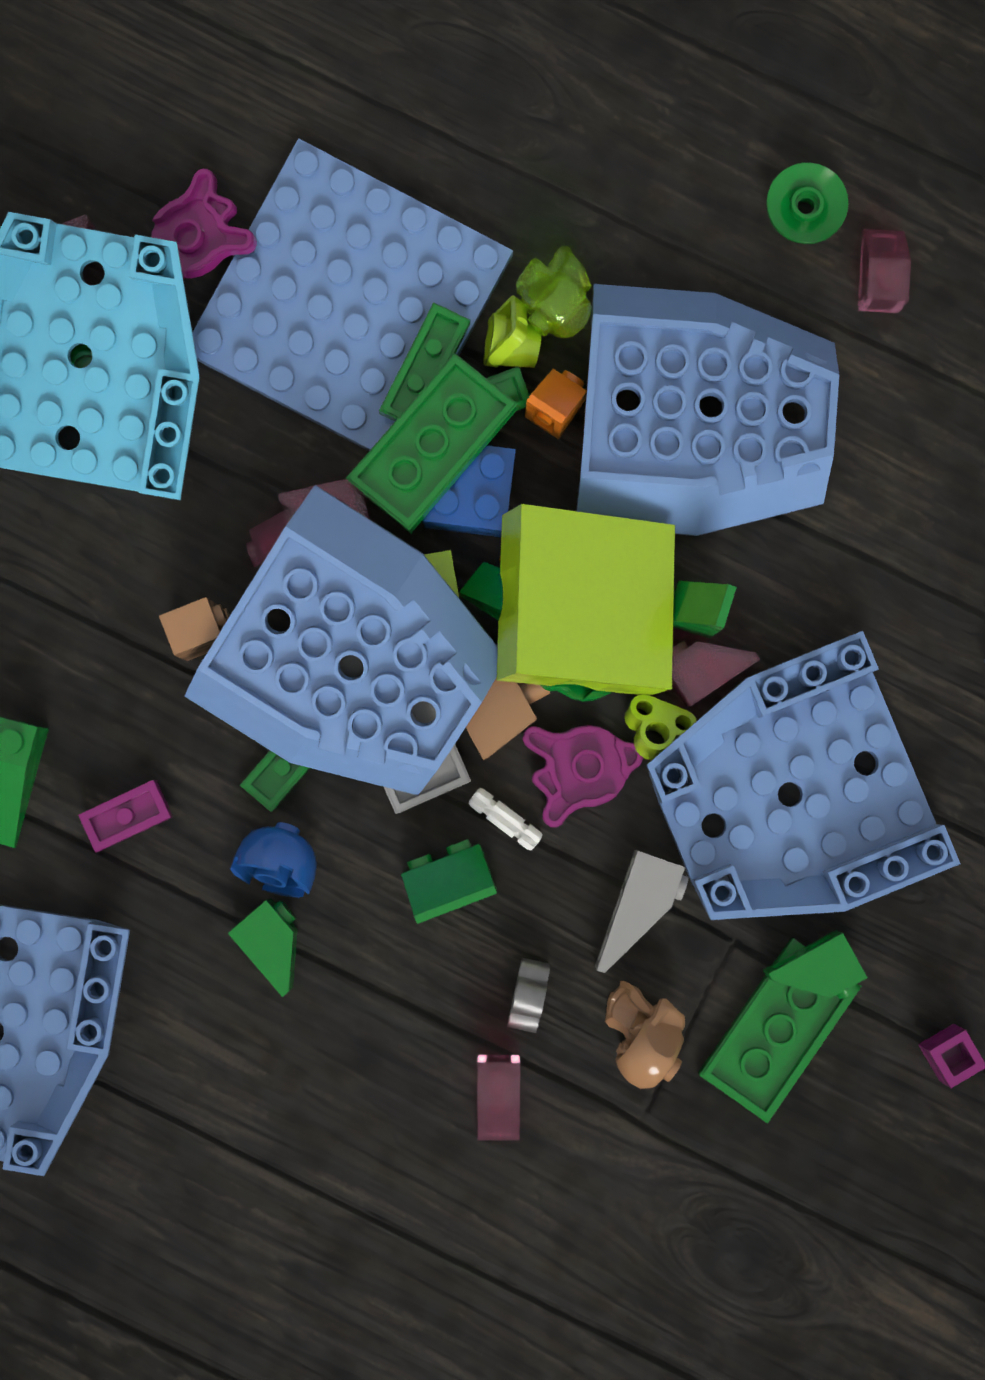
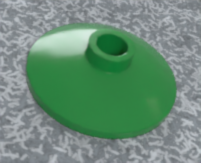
M798 163L784 169L772 182L766 200L768 217L773 227L783 237L800 244L819 243L834 235L842 226L849 205L848 194L842 180L829 168L816 163ZM801 202L810 204L812 212L808 214L800 212L798 204Z

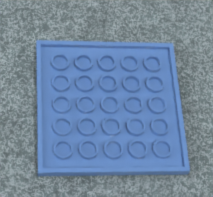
M298 138L249 228L256 237V249L250 254L234 255L192 332L197 361L370 451L394 423V421L380 415L379 409L433 302L470 319V326L456 352L459 356L513 256V250Z

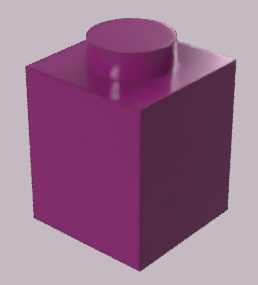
M955 1024L918 1044L938 1080L950 1088L985 1069V1062L965 1029Z

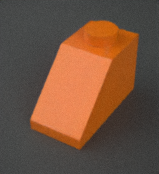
M552 369L527 399L525 418L557 439H560L586 400L587 390L582 388L584 382L567 370H564L561 374Z

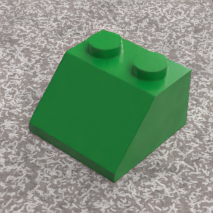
M469 839L446 847L448 855L433 861L431 855L427 854L407 862L409 870L403 872L401 876L417 924L497 894V887L480 843L471 846Z

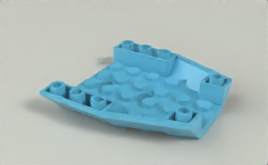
M8 212L0 228V468L181 500L200 374L177 242L141 235L128 237L57 224L51 219ZM91 262L100 263L105 271L103 280L97 285H88L83 279V269ZM80 344L87 345L92 351V361L84 368L74 366L70 358L72 349ZM66 426L75 427L80 434V442L72 450L63 448L59 443V433Z

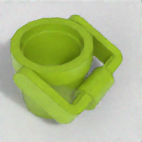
M514 295L495 313H492L488 319L484 348L485 366L496 368L498 366L534 368L537 363L541 345V327L527 323L526 304Z

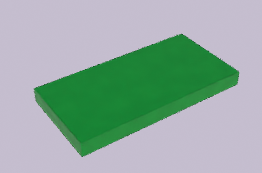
M454 353L347 476L346 480L411 534L519 409L518 403Z
M791 937L774 963L805 946ZM765 975L698 1074L768 1123L858 991L844 999L838 1000L837 996L828 998L774 982Z

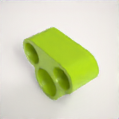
M645 694L637 695L633 698L624 717L627 726L636 731L634 737L635 750L640 756L648 760L654 759L697 721L696 717L688 710ZM637 709H642L647 715L640 714ZM676 724L682 725L686 730H680ZM652 730L658 732L664 738L665 743H652L646 737L645 731Z

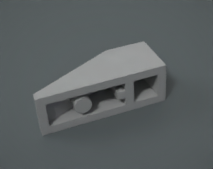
M634 850L595 964L597 971L605 973L672 907L674 899L682 900L689 877L683 875L685 867Z

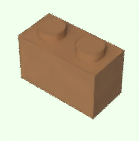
M207 597L159 615L173 654L186 661L207 654L230 617L227 608L223 609L221 604L217 605Z

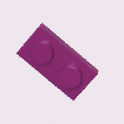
M151 780L78 815L95 853L173 817L157 780Z

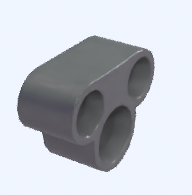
M522 958L507 1027L536 1033L546 996L550 971L549 963Z

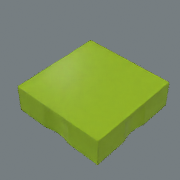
M521 504L503 514L500 562L503 605L498 621L496 681L545 686L576 684L596 691L635 695H654L671 690L675 525Z

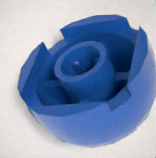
M278 822L275 827L266 826L251 831L238 847L230 870L236 877L250 884L252 877L264 883L262 887L264 891L299 898L303 897L304 892L310 893L316 875L317 862L313 848L306 839L299 835L300 830L291 824Z

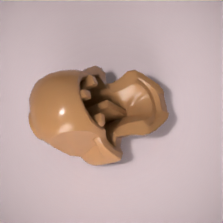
M620 981L618 988L611 992L608 997L605 1017L606 1024L623 1033L626 1038L619 1044L616 1050L617 1056L615 1061L618 1069L629 1083L640 1089L653 1088L663 1079L669 1082L682 1064V1061L677 1057L684 1042L682 1032L685 1027V1016L664 998L659 999L658 1004L652 1006L644 998L639 988L626 981Z

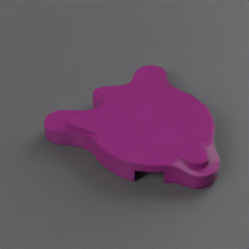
M208 169L198 170L194 174L187 191L161 208L152 220L155 223L151 235L152 238L177 242L183 278L192 279L203 276L213 270L226 257L250 254L257 246L256 237L250 230L228 226V222L237 214V207L232 200L217 194V179L213 172Z
M531 726L523 734L524 745L542 756L546 761L544 768L533 773L532 782L547 797L542 815L543 821L550 827L562 825L569 814L577 809L595 807L615 798L623 788L630 773L639 767L643 760V757L635 750L634 743L624 742L609 731L598 726H580L563 733H552L537 726Z

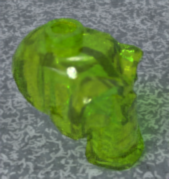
M561 246L557 249L548 266L537 258L532 259L516 281L517 294L522 296V304L530 314L528 321L534 329L544 337L550 333L558 338H570L587 324L592 306L586 297V292L590 290L591 283L585 267L574 256L571 248Z

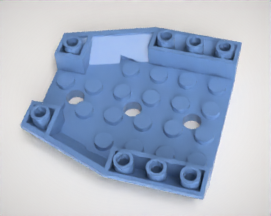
M594 284L577 512L675 525V534L699 536L822 505L826 495L835 446L839 368L835 343L716 293ZM623 390L635 392L640 400L639 406L632 411L622 410L616 402L618 393ZM707 396L717 398L722 404V413L717 417L705 416L699 408V402L702 398ZM794 402L801 405L805 412L804 420L798 424L788 422L782 412L785 404Z
M315 485L283 529L199 665L185 697L289 763L419 795L437 772L497 677L498 646L423 553ZM282 609L289 615L290 627L288 630L279 632L270 627L268 614L271 610ZM348 655L358 657L363 663V673L358 677L346 676L340 668L341 659ZM425 701L432 704L436 710L435 719L429 723L417 721L412 714V707L416 703Z
M863 631L746 678L647 764L664 818L688 876L710 920L845 912L961 864L945 825L936 824L873 674L879 668ZM862 751L870 753L876 763L873 772L866 776L858 773L854 767L855 757ZM787 782L795 784L800 791L798 802L790 807L783 805L778 798L779 788ZM712 813L718 814L724 821L723 832L715 838L706 836L702 831L703 819Z
M0 904V940L3 937H11L18 945V953L13 960H6L0 956V1023L4 1028V1035L0 1040V1161L4 1162L3 1170L40 1176L46 1174L107 1060L113 1035L130 929L94 919Z

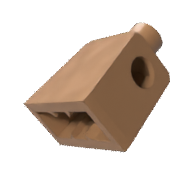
M496 677L483 702L466 726L483 761L537 720L530 704L549 695L550 691L535 684L496 681Z

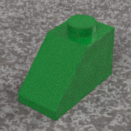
M270 898L264 901L228 934L283 997L293 988L298 929L292 923L296 920V916L282 900L275 903Z
M837 930L763 969L767 978L774 982L828 998L837 996L838 1000L856 993L861 988L858 983L868 978L846 937Z

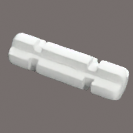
M477 789L469 800L470 807L480 814L482 812L487 815L486 819L511 838L513 836L518 838L517 842L527 850L534 849L541 840L542 833L533 825H526L524 823L525 819L501 801H494V796L485 789Z

